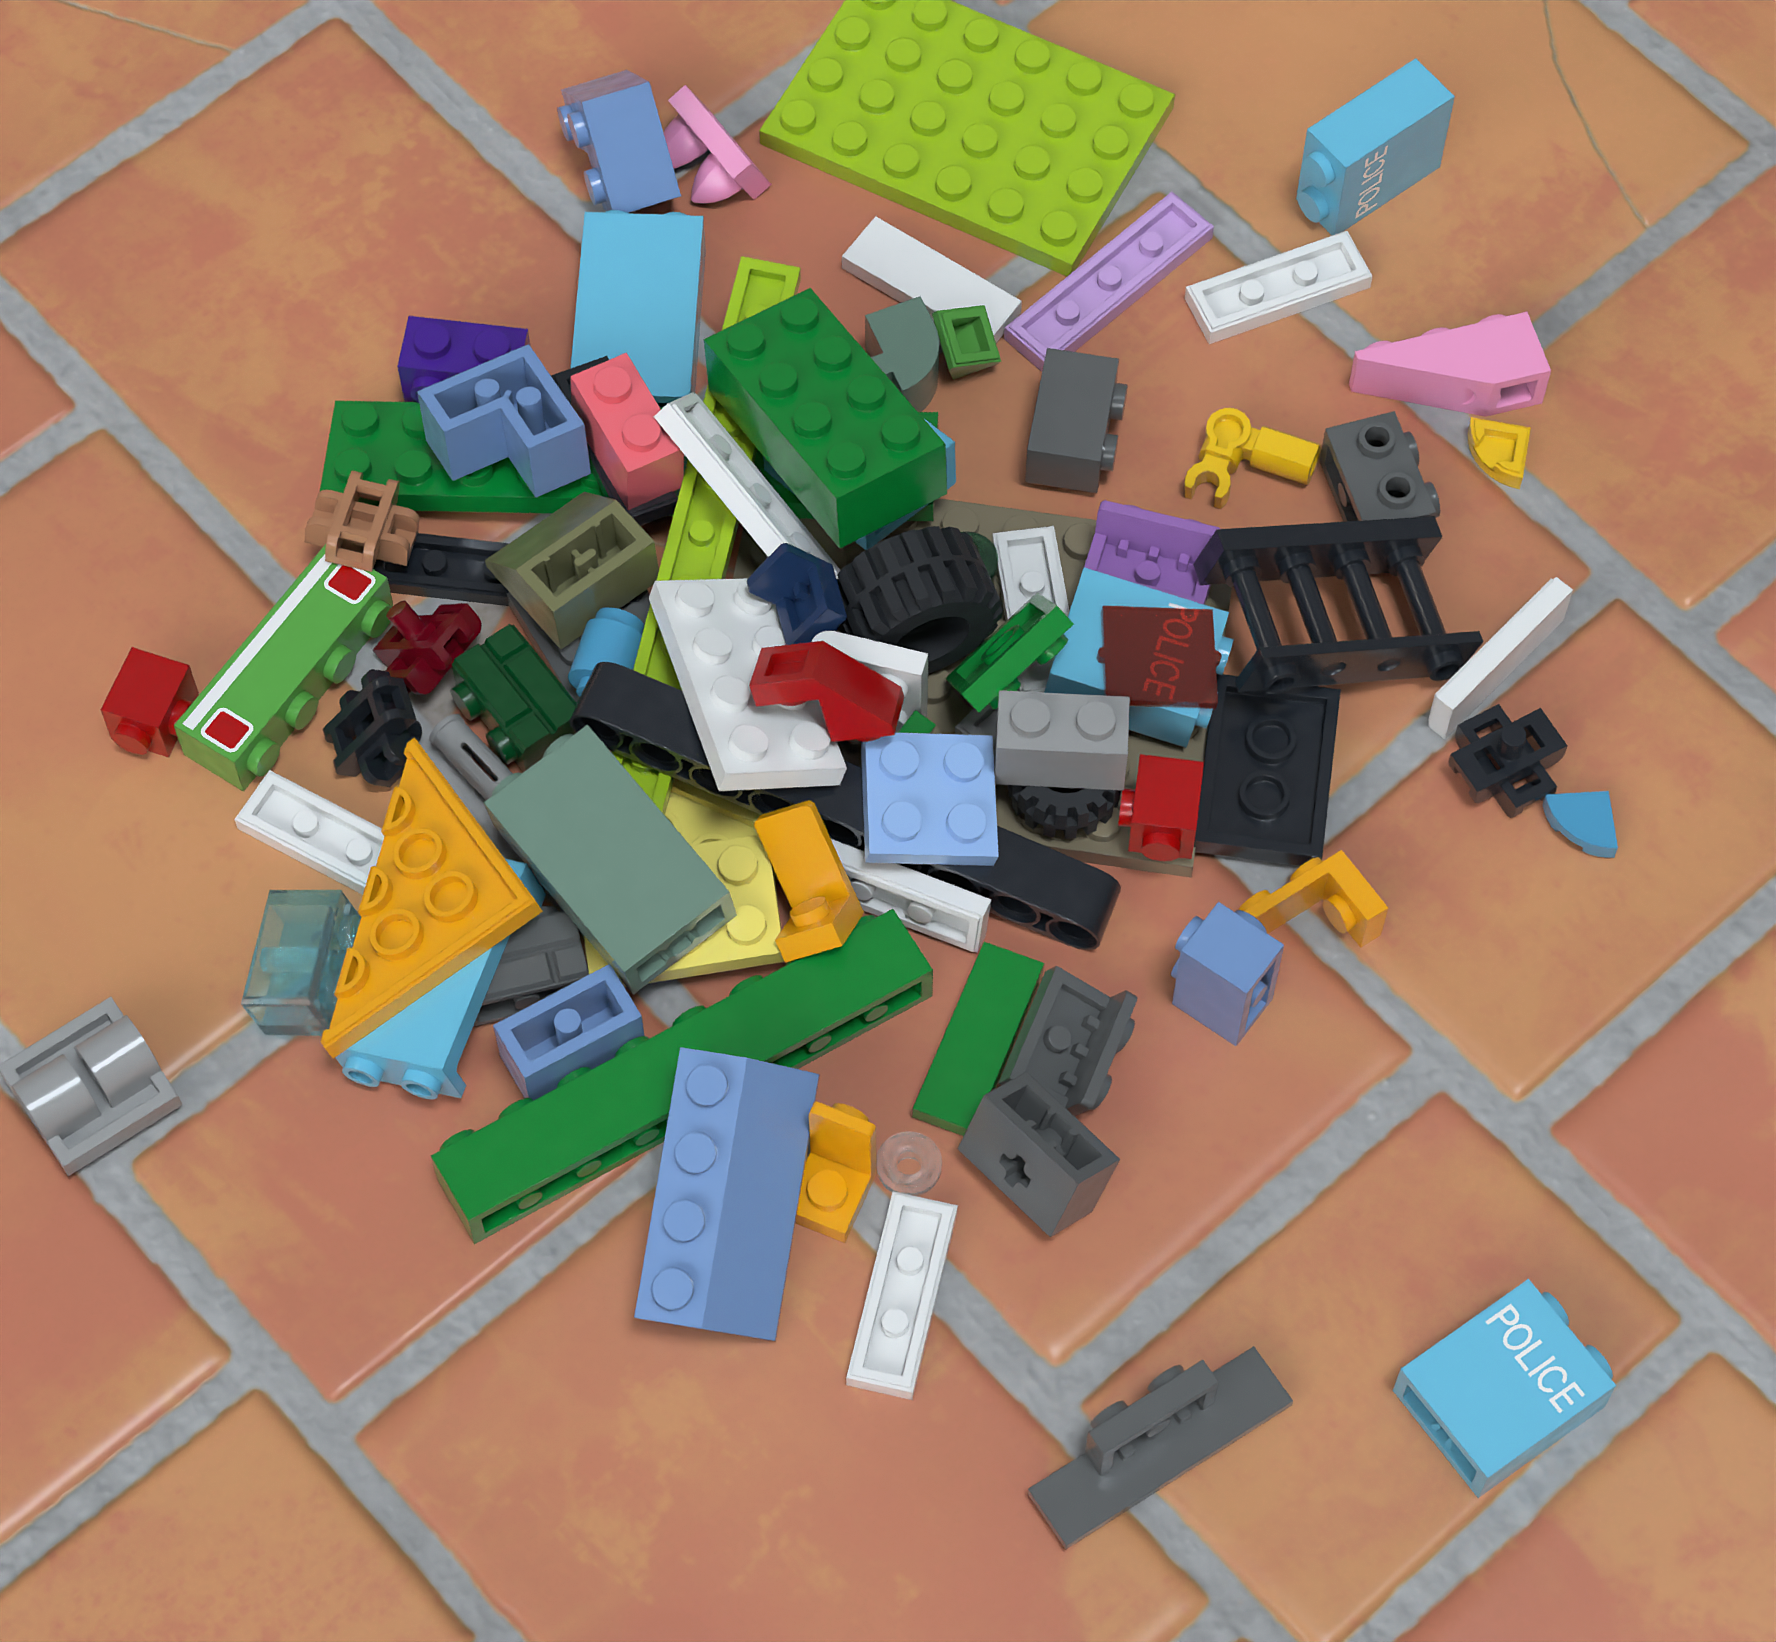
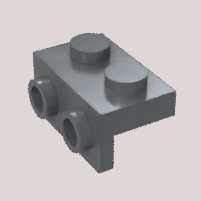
M1058 966L1045 971L1001 1075L999 1084L1003 1085L1027 1072L1072 1115L1076 1116L1088 1110L1096 1109L1110 1089L1112 1077L1107 1073L1116 1053L1123 1049L1133 1033L1135 1021L1130 1017L1138 997L1127 990L1109 997Z

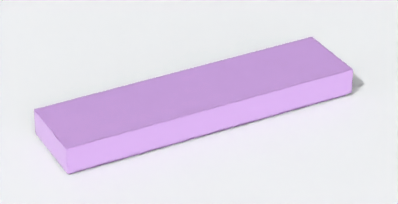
M1170 192L1008 324L1004 330V339L1042 372L1047 348L1075 352L1213 238L1214 226L1175 193Z

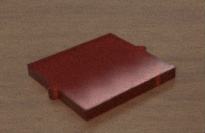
M1102 606V647L1099 648L1096 659L1099 663L1103 664L1104 696L1130 697L1129 706L1216 709L1218 704L1216 667L1219 665L1222 655L1219 651L1215 650L1213 609Z

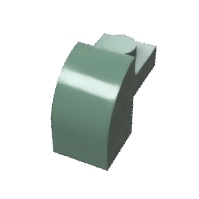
M921 296L865 315V349L868 355L918 412H922L932 401L938 386L939 336Z

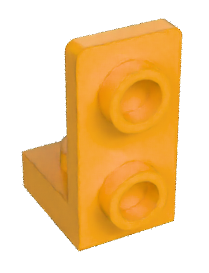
M807 800L760 815L755 821L754 827L792 908L789 913L791 917L775 939L785 963L843 946L864 914V911L815 803Z
M1340 850L1324 861L1319 857L1310 859L1291 875L1289 883L1273 893H1270L1268 890H1262L1254 894L1238 910L1254 916L1262 923L1267 934L1323 900V909L1331 924L1343 934L1348 932L1359 947L1362 948L1381 936L1388 906L1343 850Z
M815 1101L809 1112L810 1154L805 1162L795 1223L846 1243L877 1175L876 1126L869 1122L868 1117L863 1112L852 1106L834 1103L830 1107Z

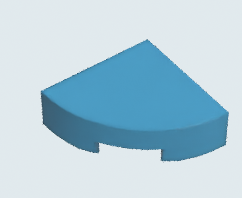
M1609 791L1547 794L1542 804L1544 813L1550 826L1555 831H1560L1570 841L1583 847L1582 851L1589 855L1605 858L1615 857L1618 845Z

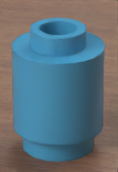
M608 607L599 609L595 618L590 619L586 623L568 674V680L577 689L576 693L579 697L597 663L612 662L633 670L644 630V623L638 617L627 611Z

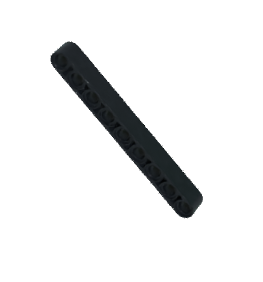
M600 662L594 666L569 719L570 726L576 733L588 725L610 751L760 815L807 800L813 801L831 839L865 852L861 767L844 760L847 769L840 785L719 791L683 691L616 663ZM997 826L999 857L994 866L896 863L991 899L990 913L1065 945L1083 950H1092L1100 946L1121 892L1119 882L1110 874L1000 826Z

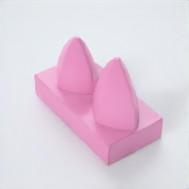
M686 85L668 100L679 113L663 131L673 168L688 164L705 154L708 150L711 151L700 165L694 178L691 200L694 203H712L724 200L736 194L742 188L755 200L772 185L706 105Z

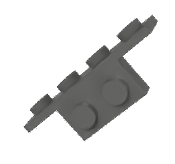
M1254 1346L1214 1372L1209 1369L1204 1360L1199 1361L1187 1370H1184L1181 1365L1173 1366L1161 1373L1147 1387L1150 1392L1149 1394L1130 1406H1127L1125 1401H1118L1101 1411L1091 1421L1090 1425L1093 1429L1088 1431L1085 1453L1030 1487L1027 1492L1065 1549L1076 1544L1292 1406V1398Z

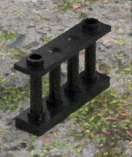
M1435 516L1216 529L1193 565L1200 585L1227 584L1235 588L1257 651L1235 680L1238 692L1265 690L1269 694H1278L1296 687L1430 677L1433 681H1443L1452 678L1468 662L1484 641L1480 631L1446 633L1421 568L1426 558L1443 537ZM1390 573L1393 576H1398L1420 635L1392 637L1369 574ZM1336 576L1338 579L1344 580L1366 639L1337 641L1314 578ZM1282 580L1284 583L1290 584L1310 638V644L1282 646L1259 581Z

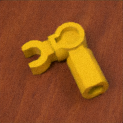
M1235 408L1219 409L1211 414L1207 420L1206 437L1198 455L1201 462L1194 464L1185 476V498L1192 499L1197 486L1201 483H1213L1217 487L1214 507L1222 509L1230 497L1231 480L1229 474L1235 473L1239 463L1244 459L1250 461L1251 467L1309 485L1319 460L1321 444L1267 426H1262L1261 430L1253 428L1244 412Z

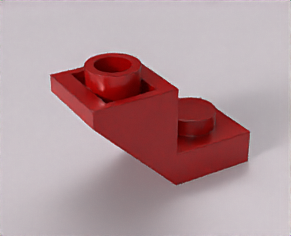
M825 641L761 648L749 685L756 707L775 704L797 706L807 701L819 700L831 742L855 739L868 742L883 736L895 735L904 701L901 686Z

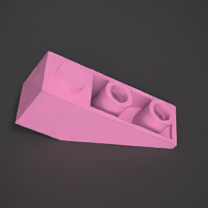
M1528 312L1510 316L1497 314L1486 317L1475 324L1454 329L1435 328L1419 337L1393 343L1390 341H1379L1370 344L1363 350L1355 351L1349 386L1351 392L1486 417L1542 404L1551 369Z

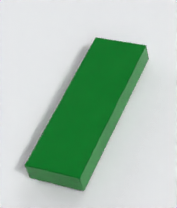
M985 941L983 942L913 1106V1118L964 1136L983 1096L994 1090L997 1086L1044 973L1043 962Z

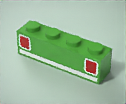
M326 544L174 724L179 743L186 757L243 792L256 776H264L271 770L278 759L280 747L295 729L301 730L311 721L317 710L318 701L333 683L338 684L348 676L355 664L357 653L371 637L377 638L390 623L386 615L394 605L388 578L374 569L370 572L325 561Z

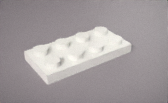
M748 578L655 581L649 601L718 790L733 791L840 785L847 767L837 742H831L819 700L807 701L797 706L775 704L756 707L749 685L761 648L786 645L776 605L751 594L746 582Z

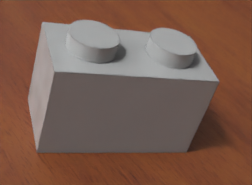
M999 690L995 784L1124 790L1128 757L1130 697Z

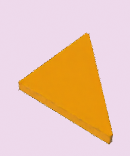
M415 737L406 744L404 755L407 760L399 787H394L381 830L384 835L382 847L376 866L370 868L358 913L361 919L353 947L347 948L334 993L337 1002L330 1027L323 1031L320 1041L333 1059L543 912Z

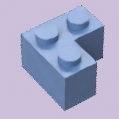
M624 70L561 89L565 105L557 107L560 125L566 140H574L577 148H581L588 153L592 169L584 171V178L594 205L602 203L605 211L621 210L629 213L681 196L649 81L629 70Z
M529 344L417 391L426 441L452 481L509 457L535 498L591 474L585 425Z

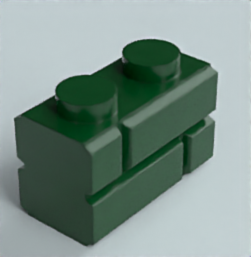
M508 624L486 638L484 644H477L456 657L451 664L456 686L451 688L450 692L456 705L468 720L471 721L478 716L490 730L485 734L489 746L505 766L514 761L522 772H525L543 758L546 749L555 740L566 734H576L570 726L569 719L577 702L515 625Z

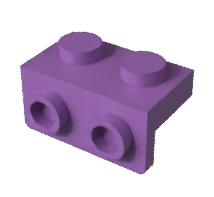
M1102 501L1097 513L1095 534L1084 567L1205 605L1211 585H1200L1193 564L1216 529L1221 528L1203 524L1192 519H1182L1144 510L1133 505Z

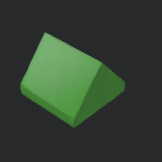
M985 305L938 310L932 314L953 380L1001 362Z

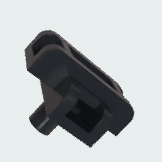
M371 669L361 678L363 688L361 691L349 690L340 698L341 711L324 726L323 733L326 741L334 744L337 757L333 760V765L338 775L356 777L361 772L363 778L368 783L376 786L391 787L403 774L407 760L404 755L407 742L414 737L419 742L422 736V727L416 719L404 679L391 677L388 671Z
M1497 704L1457 725L1455 738L1460 749L1450 754L1448 764L1454 773H1460L1470 787L1469 795L1475 803L1483 802L1494 796L1506 815L1513 818L1521 814L1524 807L1539 799L1544 801L1547 794H1555L1557 785L1545 769L1553 766L1564 757L1568 745L1541 708L1511 722L1501 706ZM1489 727L1492 731L1491 733L1481 738L1477 736V732ZM1533 736L1541 748L1534 751L1526 738ZM1488 754H1491L1493 756V758L1495 759V761L1501 769H1496V767L1493 765V763L1487 756ZM1525 778L1528 783L1517 789L1513 787V783Z

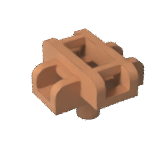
M352 470L344 493L332 490H322L318 493L315 501V510L305 528L304 542L323 547L326 544L325 561L370 572L373 571L377 559L407 566L419 532V515L412 509L396 506L399 495V481L388 479L386 485L363 480L362 472ZM363 497L380 501L379 506L358 502V499Z

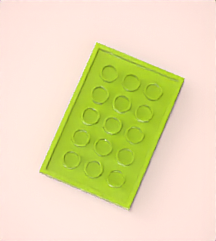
M845 0L760 128L759 135L760 144L1064 276H1068L1078 268L1172 112L1175 94L951 0Z

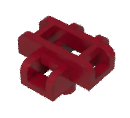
M405 600L400 601L386 615L393 626L372 651L388 667L385 671H388L391 677L404 679L408 694L412 691L416 695H426L436 687L450 670L454 659L464 653L478 636L482 623L479 616L468 603L441 604L432 615H417Z

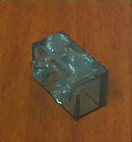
M269 890L241 1001L242 1007L265 1035L322 1036L323 1031L329 1029L337 1002L334 993L347 948L353 947L361 916L342 890Z

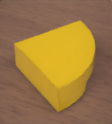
M1471 417L1468 427V444L1474 460L1494 480L1506 486L1520 489L1531 427Z

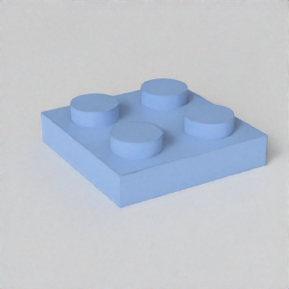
M895 733V735L883 736L873 741H861L865 863L994 866L999 856L993 736Z

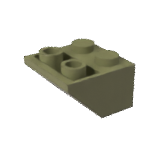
M588 492L581 493L485 560L486 567L560 649H563L583 634L586 623L590 619L595 618L599 609L608 607L621 608L654 585L659 572L654 540L617 500Z

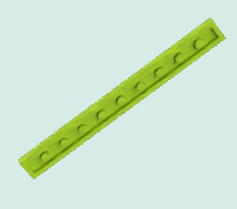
M741 256L722 330L796 295L801 281V267ZM707 385L703 400L704 404L754 464L758 449L712 395ZM689 459L656 581L725 579L739 521ZM650 603L633 670L682 691ZM612 751L611 753L665 815L674 777Z

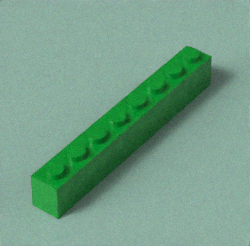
M894 909L878 917L874 915L863 916L843 946L786 963V966L764 978L761 975L746 978L731 990L728 997L707 1008L700 1005L688 1009L675 1019L672 1027L651 1038L640 1036L630 1040L618 1049L614 1058L593 1069L582 1067L570 1072L560 1080L556 1089L535 1100L524 1098L512 1103L500 1113L498 1120L477 1131L468 1129L454 1134L441 1145L440 1151L431 1155L437 1180L473 1243L476 1244L663 1143L680 1047L745 1057L799 1069L932 997L933 969Z

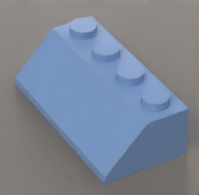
M680 1047L634 1318L776 1341L810 1138L809 1112L816 1101L819 1074L745 1057Z

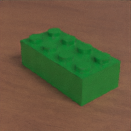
M811 288L703 339L709 391L839 548L947 494L946 444Z

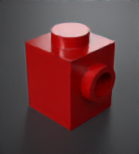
M131 647L100 710L111 739L119 747L134 754L144 755L150 751L169 758L178 740L174 724L199 696V692L190 665Z
M1140 754L1136 789L1124 788L1122 790L1118 826L1131 828L1129 852L1142 853L1145 857L1156 861H1172L1177 858L1192 859L1204 762Z

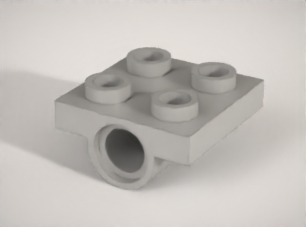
M109 997L0 1064V1073L68 1176L182 1106L177 1092L161 1071L156 1058L129 1017L123 1015L112 997Z

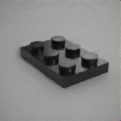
M1215 674L1213 691L1218 692L1209 720L1194 842L1195 852L1301 866L1316 857L1322 860L1341 689L1308 686L1292 688L1278 694H1269L1265 690L1238 692L1235 684L1238 676Z

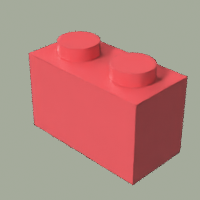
M627 352L572 375L571 406L585 425L587 443L627 510L680 489L684 477V453L654 418L661 409Z

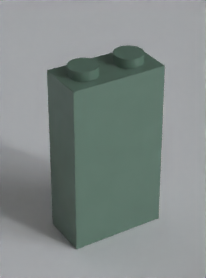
M588 725L574 735L566 734L555 740L546 749L541 760L523 773H513L504 778L494 788L491 797L483 802L496 830L520 859L527 863L535 877L607 964L612 966L617 976L633 995L737 916L728 889Z

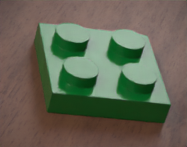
M1037 592L945 679L978 712L987 705L992 709H996L999 702V690L1017 691L1021 686V682L1017 677L1035 660L1039 665H1043L1056 656L1068 642V638L1064 633L1074 623L1056 604Z

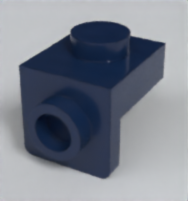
M783 543L779 545L746 581L751 594L776 605L786 645L808 643L821 632L837 631L840 624L847 618L833 565L791 544Z

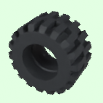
M933 526L920 530H910L887 538L856 556L854 561L844 566L837 574V583L847 618L839 626L840 632L928 653V674L953 664L979 647L985 641L984 639L994 632L998 626L997 621L1002 618V602L972 537L967 532L961 533L958 528L946 527L940 529L939 526Z

